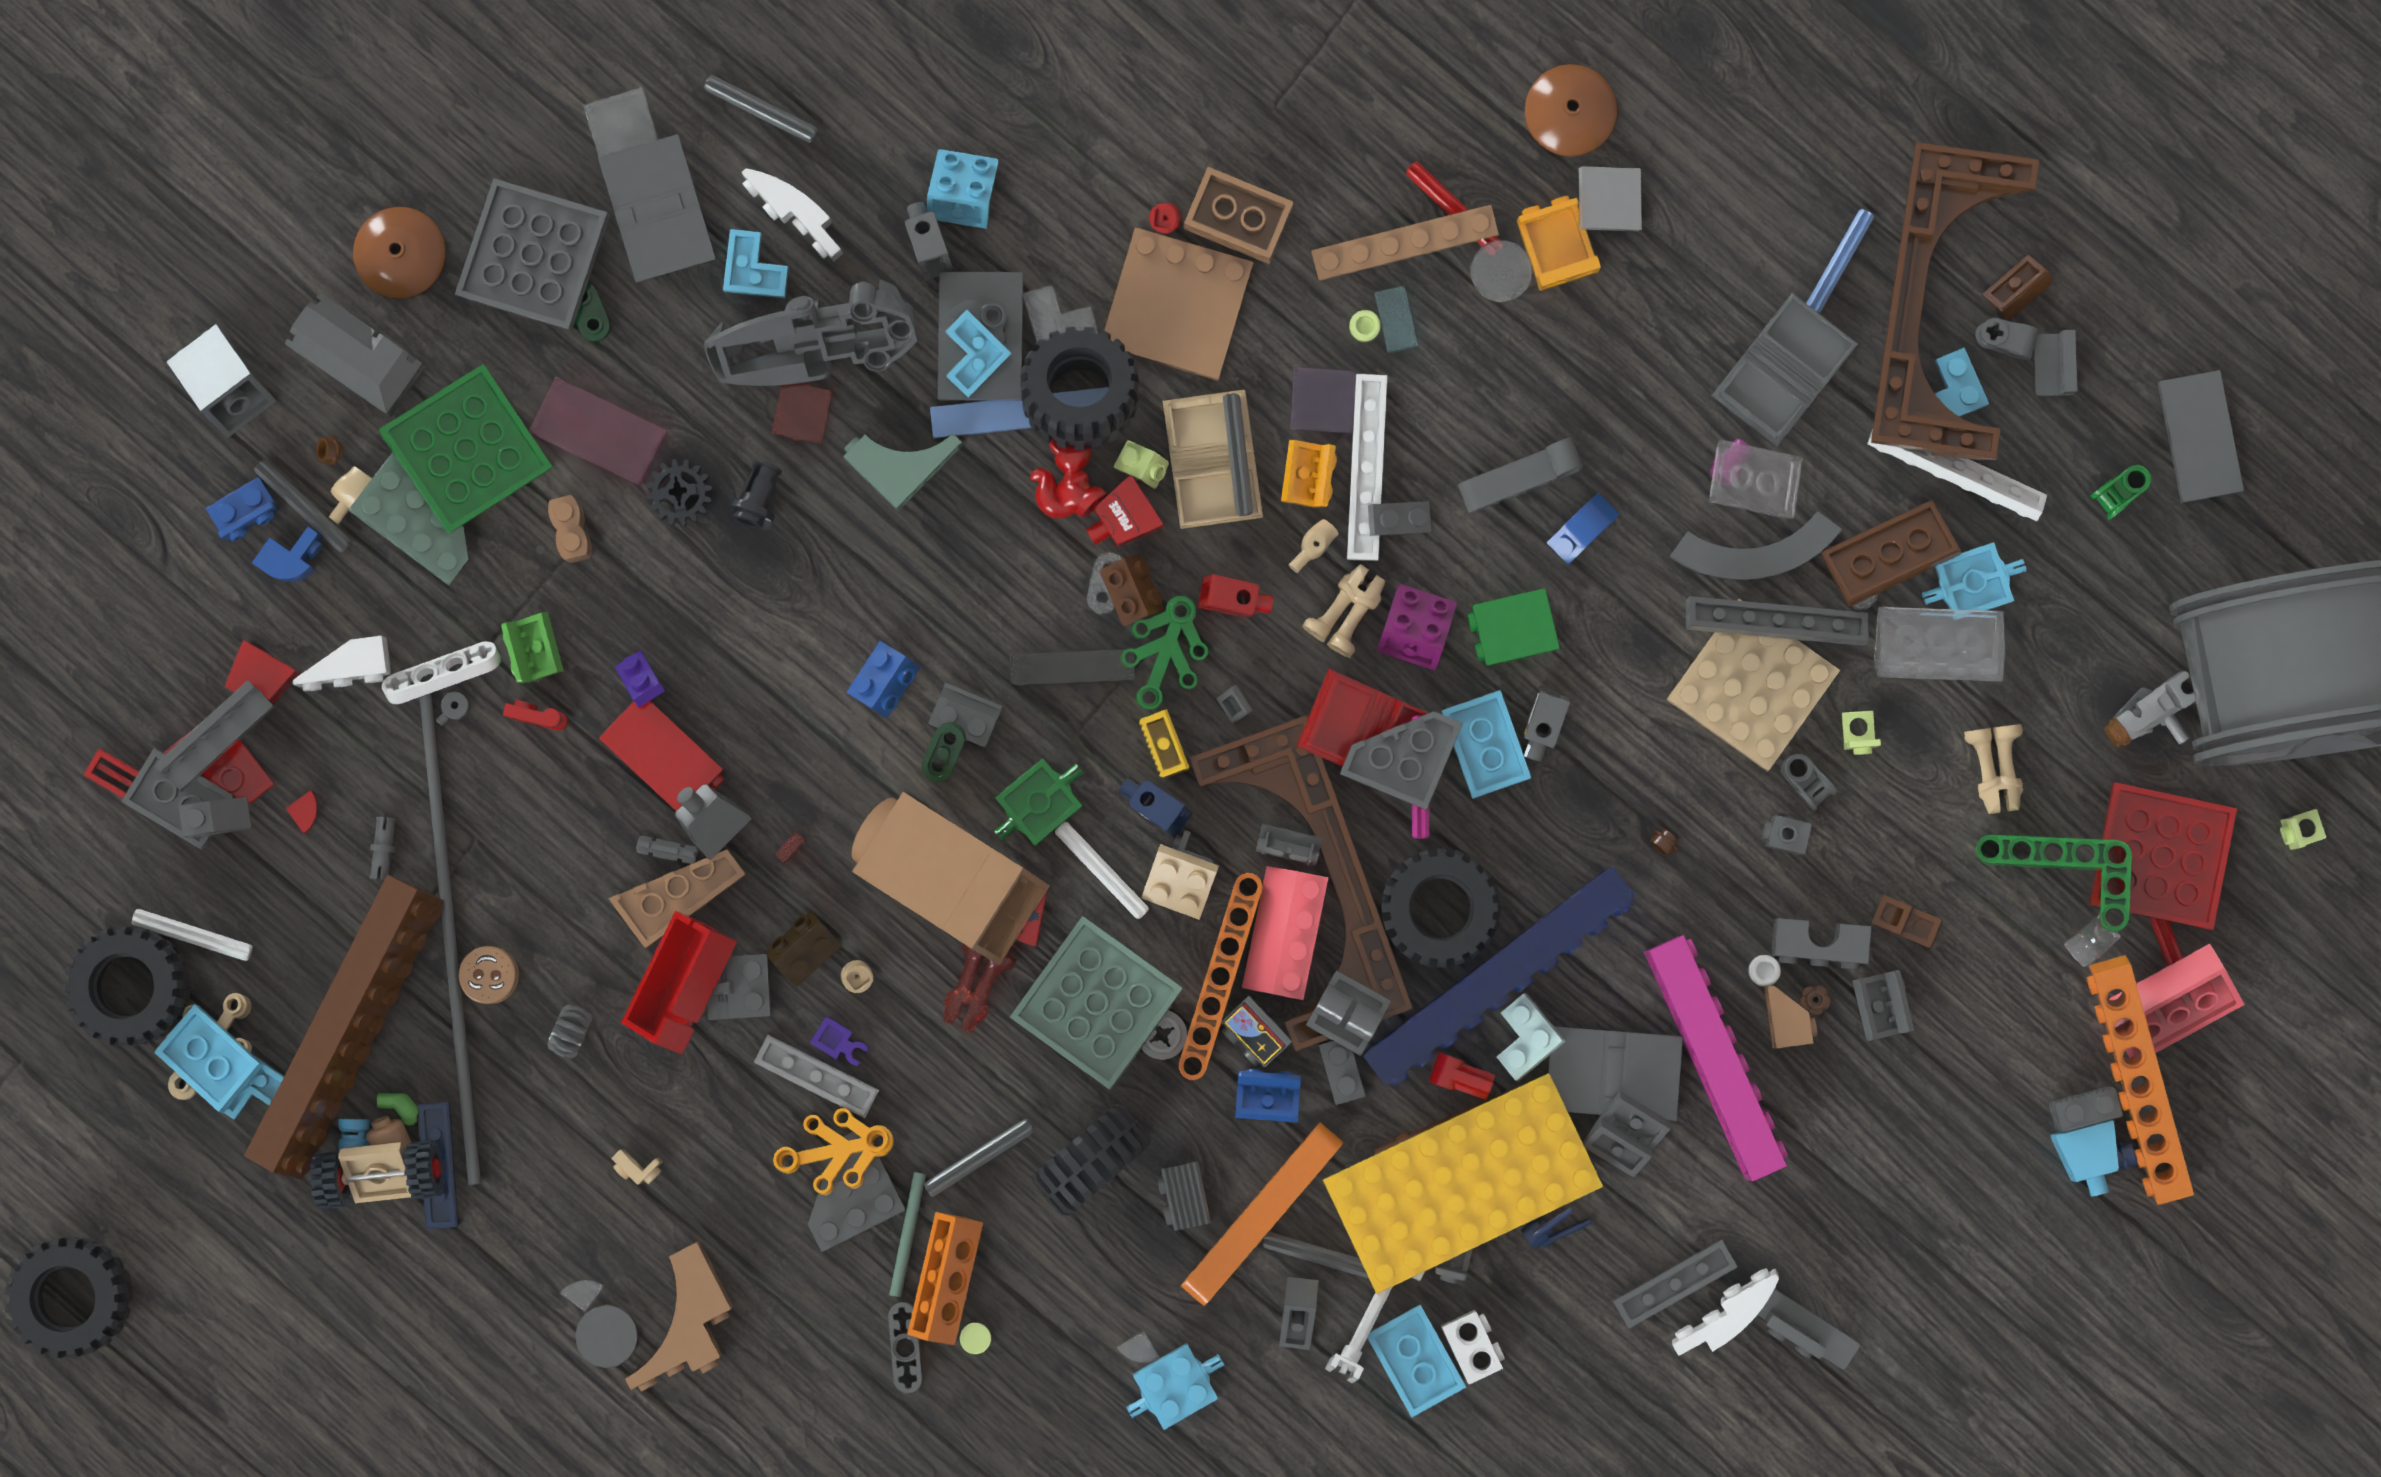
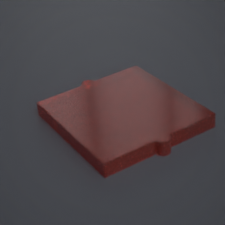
M805 383V385H781L771 434L793 438L795 442L803 440L822 444L833 391L811 387L809 383Z

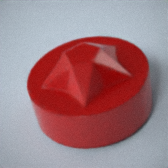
M1164 202L1152 208L1149 221L1156 232L1167 234L1179 228L1182 215L1175 204Z

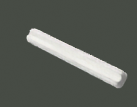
M1063 822L1055 830V834L1135 918L1140 919L1149 910L1148 906L1068 822Z
M136 909L132 917V924L234 958L247 961L252 953L253 946L141 909Z

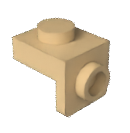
M620 1149L611 1158L616 1163L613 1166L616 1172L625 1180L630 1177L637 1185L642 1184L644 1181L650 1184L662 1172L658 1168L663 1163L660 1158H655L645 1169L625 1149Z

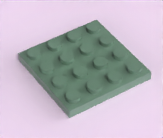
M1082 916L1010 1018L1106 1088L1112 1090L1184 989Z

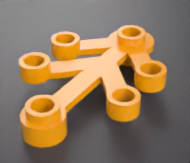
M840 1108L833 1116L835 1124L840 1128H849L861 1137L848 1141L824 1125L820 1117L809 1115L804 1120V1129L811 1135L820 1136L832 1145L796 1152L790 1147H782L776 1151L773 1162L778 1170L785 1174H791L800 1165L833 1158L822 1175L816 1177L813 1182L816 1192L821 1195H828L834 1189V1179L851 1154L862 1152L854 1167L848 1169L843 1176L844 1183L847 1186L857 1189L862 1186L864 1182L863 1174L873 1159L886 1155L892 1149L894 1138L890 1130L881 1125L869 1128L855 1119L848 1109ZM847 1113V1122L840 1123L839 1117L842 1114ZM818 1120V1127L815 1130H810L809 1125L811 1121ZM877 1137H883V1144L875 1147L874 1140ZM790 1156L793 1157V1164L785 1167V1159ZM857 1173V1182L851 1184L849 1182V1177L852 1174ZM827 1180L828 1187L825 1190H820V1182Z

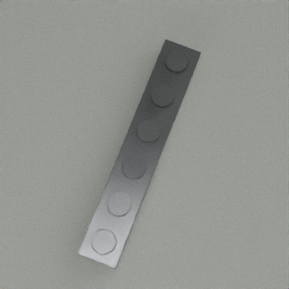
M1689 596L1686 600V630L1865 646L1869 642L1868 613L1693 596Z

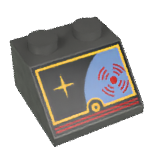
M1249 996L1222 1021L1225 1028L1221 1031L1233 1044L1239 1040L1247 1050L1243 1054L1255 1067L1259 1063L1266 1067L1292 1042Z

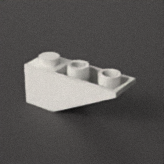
M374 636L349 640L295 678L293 685L303 687V691L321 690V684L333 683L334 687H346L353 685L352 680L364 678L365 683L383 681V676L391 675L387 638Z

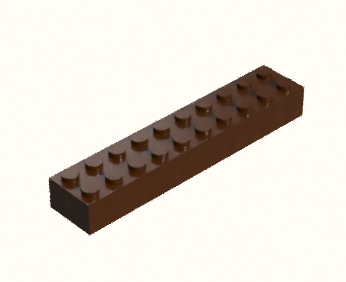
M390 875L386 876L244 1157L273 1173L301 1180L310 1171V1162L313 1160L312 1156L315 1155L318 1148L325 1142L327 1130L332 1120L340 1113L341 1103L347 1091L353 1087L358 1069L368 1058L370 1046L375 1036L384 1026V1018L390 1007L397 1001L398 991L404 979L410 975L418 952L425 946L427 934L432 924L440 917L444 900L413 884Z

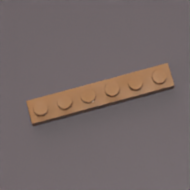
M1488 205L1311 250L1318 280L1323 281L1496 237L1499 234L1492 206Z

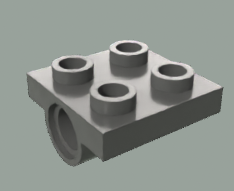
M1336 970L1306 1026L1361 1056L1380 1024L1391 1000Z

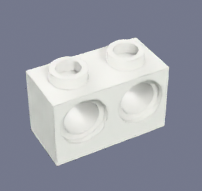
M1472 1310L1441 1325L1468 1384L1503 1369L1500 1361L1505 1359L1498 1343L1491 1344L1487 1333L1492 1330L1484 1314L1478 1316L1477 1312ZM1465 1323H1472L1476 1326V1335L1470 1340H1464L1459 1335L1460 1327ZM1484 1351L1489 1354L1490 1361L1485 1368H1476L1473 1365V1357L1477 1352Z

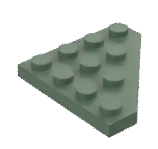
M392 452L348 511L449 585L468 561L464 527L461 526L449 535L447 534Z

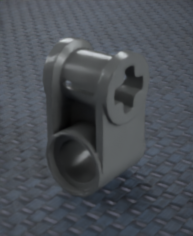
M1991 318L1977 327L1975 339L1978 345L1984 349L2000 352L2016 359L2031 360L2039 329L2026 324ZM1991 327H1993V333L1997 334V337L1992 340L1990 339V334L1986 332Z
M1789 755L1782 761L1780 767L1781 774L1796 791L1800 800L1813 813L1817 810V805L1830 794L1834 796L1837 793L1830 780L1818 770L1806 755ZM1795 759L1801 761L1804 766V771L1799 777L1793 776L1789 768L1790 763Z

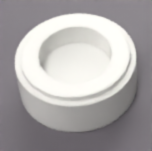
M1761 955L1751 961L1748 973L1750 979L1755 984L1770 986L1779 979L1781 969L1775 958L1769 955Z

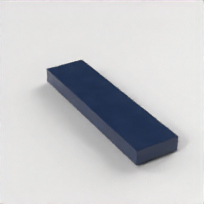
M450 1102L417 1104L419 1110L420 1142L435 1140L439 1144V1150L441 1149L442 1151L441 1159L444 1160L443 1169L445 1170V1175H443L445 1185H443L444 1191L441 1193L442 1195L424 1198L426 1229L458 1227Z

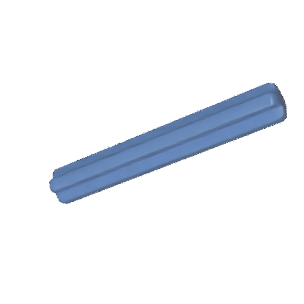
M1860 209L1806 303L1819 314L1874 219V215L1867 210Z

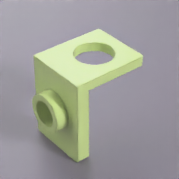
M1873 711L1842 713L1844 750L1853 749L1854 755L1872 754V748L1881 746V739L1875 740ZM1861 718L1867 723V732L1863 736H1855L1851 733L1850 723L1853 719Z
M2317 809L2280 820L2282 824L2280 828L2281 835L2285 844L2289 845L2290 850L2302 848L2307 844L2326 838ZM2303 819L2311 820L2315 825V832L2310 837L2302 836L2299 822Z

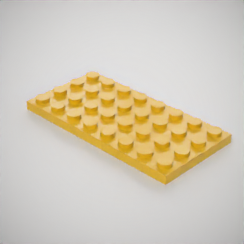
M1549 1073L1323 1179L1376 1294L1603 1187Z

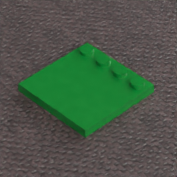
M484 364L379 429V433L448 535L552 469V465Z

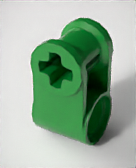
M2132 466L2121 472L2113 480L2111 479L2092 493L2090 497L2092 500L2096 499L2108 513L2106 517L2110 520L2130 505L2132 500L2150 486L2151 475L2143 466ZM2130 472L2138 473L2141 476L2142 484L2140 488H2132L2129 485L2127 478Z

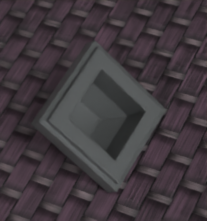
M1237 685L1232 686L1216 698L1232 724L1253 711L1248 696Z

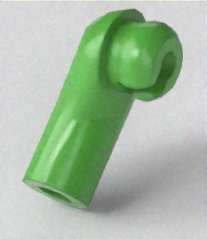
M378 1093L377 1108L395 1109L404 1125L411 1126L417 1123L418 1107L407 1094Z

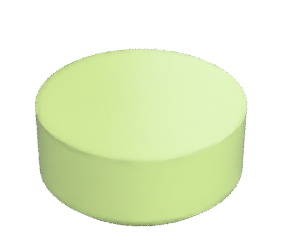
M1369 310L1358 311L1350 320V333L1360 342L1372 341L1380 331L1378 316Z
M979 1322L966 1325L960 1334L961 1346L971 1354L984 1352L991 1343L990 1330L986 1325Z

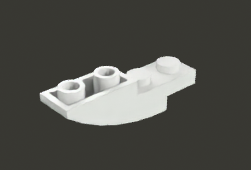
M747 168L741 172L746 179L742 183L743 186L754 198L758 194L766 202L762 206L763 209L774 221L779 217L785 224L794 216L795 219L792 221L794 226L803 236L807 233L812 236L816 241L812 246L823 259L829 256L834 262L843 254L839 246L825 231L832 224L830 217L809 197L790 184L763 172Z
M1767 1268L1762 1269L1750 1277L1752 1279L1750 1283L1742 1287L1739 1283L1731 1286L1723 1292L1725 1296L1721 1298V1305L1725 1311L1720 1313L1718 1309L1714 1310L1702 1318L1704 1322L1694 1328L1691 1325H1687L1675 1333L1676 1338L1672 1340V1345L1678 1356L1705 1341L1713 1352L1739 1334L1757 1316L1773 1293L1779 1280L1776 1269L1768 1271Z

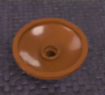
M1561 65L1546 71L1533 83L1525 102V120L1532 137L1549 152L1566 157L1585 155L1600 147L1610 136L1617 117L1616 98L1608 82L1594 70L1581 65ZM1567 103H1577L1578 109L1570 111L1567 108Z
M392 207L377 212L362 225L355 238L353 259L358 275L371 290L391 299H408L424 293L436 283L445 265L446 245L440 229L427 215L408 207ZM398 244L401 246V251L394 255L391 253V248Z

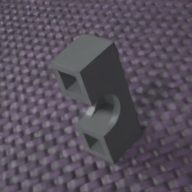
M1783 918L1774 919L1771 956H1778L1779 963L1797 964L1798 958L1810 959L1811 966L1828 967L1829 961L1841 962V968L1860 970V964H1868L1871 926L1836 924L1834 940L1826 947H1819L1809 937V921Z

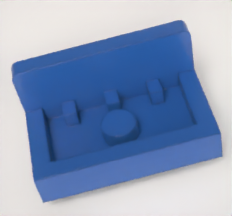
M879 641L846 693L887 718L898 705L899 699L907 687L915 679V675L920 667L903 654Z
M1258 1069L1239 1071L1235 1118L1298 1122L1301 1076L1294 1075L1288 1071L1277 1073H1264Z

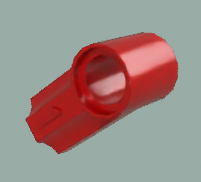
M1438 1052L1428 1082L1452 1091L1457 1089L1487 1100L1495 1075L1482 1069L1468 1066L1462 1060Z

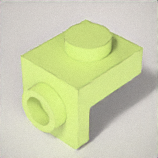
M1127 440L1113 467L1126 475H1132L1133 478L1156 489L1166 474L1169 462L1156 452Z

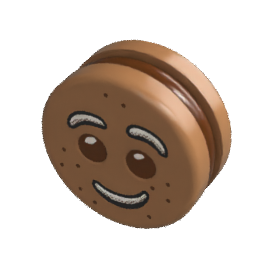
M483 946L472 950L463 959L459 968V982L464 993L472 1000L483 1004L500 1003L509 998L517 988L519 968L513 956L506 950L493 946Z

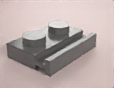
M945 682L928 724L939 728L947 722L956 723L965 731L967 741L986 748L1003 706Z

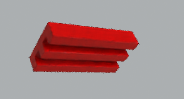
M99 748L83 775L124 798L127 792L94 774L95 768L128 787L132 785L133 781L100 763L101 758L106 759L135 777L139 771Z

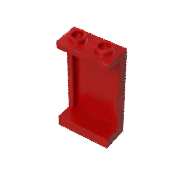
M651 700L640 708L633 701L599 737L607 747L675 811L682 806L678 802L677 797L684 788L690 787L696 792L702 785L707 784L716 790L725 780L722 777L725 770L654 705Z

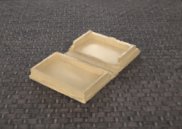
M1245 390L1163 401L1180 529L1263 518ZM1232 393L1240 396L1253 506V513L1247 516H1238L1235 511L1223 396Z

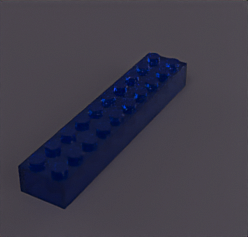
M1614 866L1607 868L1361 1055L1384 1086H1387L1389 1083L1394 1087L1409 1076L1406 1070L1414 1064L1417 1068H1420L1434 1057L1431 1051L1439 1045L1442 1049H1445L1459 1038L1456 1032L1463 1027L1470 1030L1484 1019L1481 1013L1488 1008L1491 1011H1495L1509 1000L1506 994L1513 989L1516 992H1520L1534 981L1531 975L1538 970L1541 974L1545 973L1558 963V960L1555 958L1563 951L1566 955L1570 954L1583 944V941L1580 939L1587 933L1591 936L1595 935L1608 925L1605 920L1612 914L1615 917L1620 916L1633 906L1630 900L1636 895Z

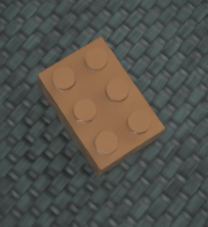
M1207 167L1184 222V230L1270 265L1293 210L1294 202Z

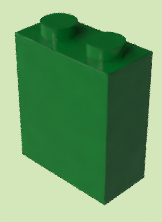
M1545 588L1475 604L1471 607L1472 613L1467 614L1471 632H1477L1479 643L1474 644L1478 662L1484 661L1485 668L1555 652L1560 649Z

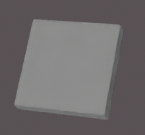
M1580 167L1579 229L1642 230L1641 169Z

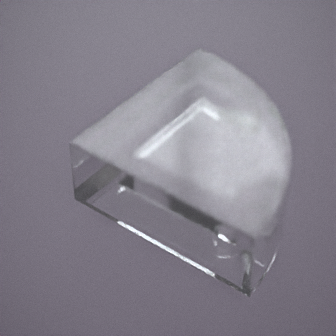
M581 1280L568 1285L560 1294L586 1312L605 1286L596 1281Z
M1145 1331L1117 1346L1125 1357L1133 1361L1153 1362L1160 1359Z

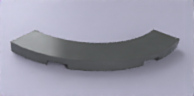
M1817 511L1801 529L1791 536L1767 546L1748 549L1718 546L1702 540L1687 531L1669 558L1697 573L1712 577L1741 581L1764 579L1791 571L1808 562L1824 550L1841 532L1842 528Z

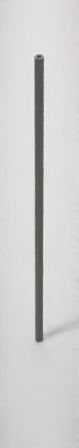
M429 693L419 697L439 897L444 900L441 907L468 1184L474 1185L481 1184L462 990L459 982V960L432 694Z

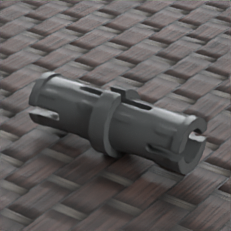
M376 817L374 844H371L370 850L373 851L371 873L369 875L371 879H379L380 867L381 880H385L386 876L390 873L391 854L395 853V847L392 846L395 818L387 817L386 830H384L386 818Z

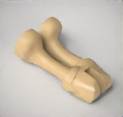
M1361 564L1350 574L1344 575L1340 580L1338 587L1341 591L1327 612L1318 619H1306L1302 625L1316 639L1325 642L1338 618L1350 602H1353L1354 605L1343 624L1327 643L1331 649L1348 658L1355 652V647L1351 643L1352 634L1368 609L1374 610L1381 601L1380 594L1385 584V580L1376 575L1374 580L1367 585L1365 592L1360 590L1358 586L1362 585L1364 577L1369 569Z
M2022 724L1993 728L1998 751L2000 776H1996L1992 759L1991 728L1964 732L1966 742L1974 746L1979 757L1982 783L1978 784L1979 797L1984 801L1988 814L2000 813L1998 791L2002 789L2007 811H2016L2020 808L2023 783L2021 778H2016L2012 760V744L2014 739L2022 735Z

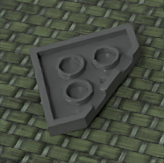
M1433 711L1367 740L1355 743L1350 748L1340 775L1427 810L1463 723Z
M855 1132L843 1136L848 1141L861 1138ZM862 1152L851 1154L833 1181V1191L828 1195L818 1193L808 1226L821 1252L906 1210L880 1157H875L863 1174L864 1182L862 1186L852 1189L844 1183L843 1176L848 1169L854 1167ZM857 1173L849 1177L851 1184L856 1183L858 1180ZM827 1180L822 1181L820 1190H825L828 1187Z

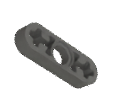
M903 1301L893 1305L888 1314L893 1379L899 1391L913 1393L921 1386L923 1380L919 1338L907 1335V1333L895 1336V1329L901 1330V1322L894 1318V1314L899 1313L900 1307H905V1311L911 1313V1315L914 1306ZM911 1318L906 1320V1329H909ZM907 1338L914 1343V1352L910 1356H902L898 1353L896 1346L899 1340ZM916 1359V1365L910 1364V1373L917 1376V1381H913L911 1387H906V1383L899 1380V1377L905 1374V1366L898 1367L897 1360L909 1362Z

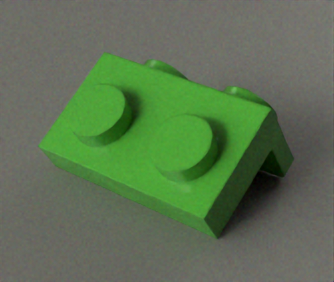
M548 612L538 613L518 621L501 624L503 641L507 646L511 660V671L517 683L535 682L564 672Z

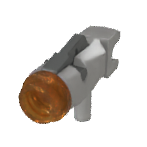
M2187 671L2177 673L2154 691L2144 687L2140 688L2116 715L2109 720V724L2104 727L2111 742L2116 747H2120L2123 744L2127 746L2131 743V740L2144 734L2152 733L2153 728L2159 724L2168 727L2178 744L2188 740L2189 736L2174 714L2196 701L2194 692L2185 694L2181 689L2182 683L2189 678V673Z

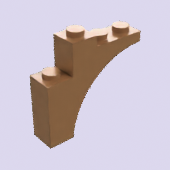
M700 1241L669 1256L675 1273L677 1289L673 1321L663 1344L655 1355L637 1372L625 1378L630 1390L638 1386L640 1391H643L658 1383L655 1377L664 1372L667 1373L668 1377L685 1369L683 1364L685 1361H687L692 1372L700 1368L702 1374L719 1365L716 1359L722 1357L723 1354L706 1322L710 1320L712 1325H715L729 1318L730 1316L727 1311L734 1307Z

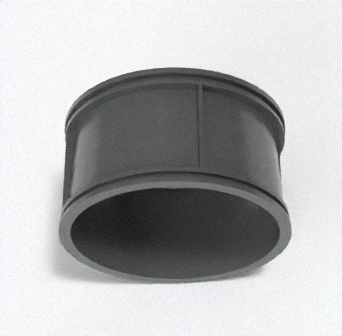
M2381 560L2318 568L2247 581L2198 593L2180 599L2170 605V614L2177 616L2173 620L2174 628L2181 630L2203 737L2192 742L2193 749L2200 751V753L2193 756L2195 766L2212 767L2254 764L2381 746Z

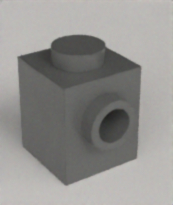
M1778 815L1772 816L1771 821L1766 820L1762 833V839H1767L1765 847L1804 855L1812 824Z

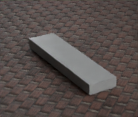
M767 1035L754 1063L863 1118H866L879 1092L878 1089L770 1035Z

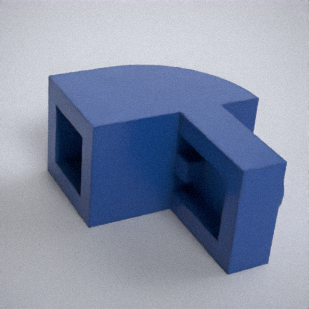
M1598 492L1561 527L1547 544L1569 565L1620 514Z
M307 527L291 551L269 538L252 564L281 581L296 582L303 580L315 571V568L306 561L309 557L313 559L318 554L323 545L320 542L323 536L314 529Z

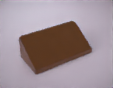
M2028 254L1982 295L2004 320L2010 321L2052 284V279L2049 271Z

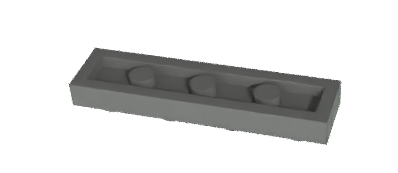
M1720 1239L1614 1299L1613 1303L1629 1329L1737 1268V1265L1723 1240Z

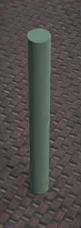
M914 1172L889 1293L891 1296L902 1297L926 1174Z

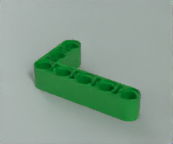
M1986 835L1977 842V857L1986 865L2102 870L2100 923L2103 929L2111 933H2118L2127 926L2130 909L2132 854L2129 846L2123 841ZM1987 842H1993L1999 847V853L1994 858H1986L1981 853V847ZM2021 843L2026 844L2031 849L2030 856L2023 860L2017 859L2012 852L2013 848ZM2057 845L2062 850V857L2057 861L2048 860L2044 855L2046 847ZM2082 846L2090 847L2094 852V858L2090 862H2081L2076 857L2078 848ZM2117 847L2124 850L2126 854L2124 862L2115 864L2109 860L2108 852L2112 848ZM2111 879L2121 880L2124 883L2125 890L2120 895H2112L2107 890L2106 885ZM2110 910L2121 912L2124 919L2122 924L2115 927L2110 926L2105 919L2106 913Z

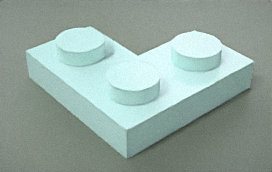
M1523 993L1501 1012L1502 1016L1519 1035V1038L1499 1054L1497 1058L1514 1080L1520 1081L1560 1047L1565 1040L1527 993Z

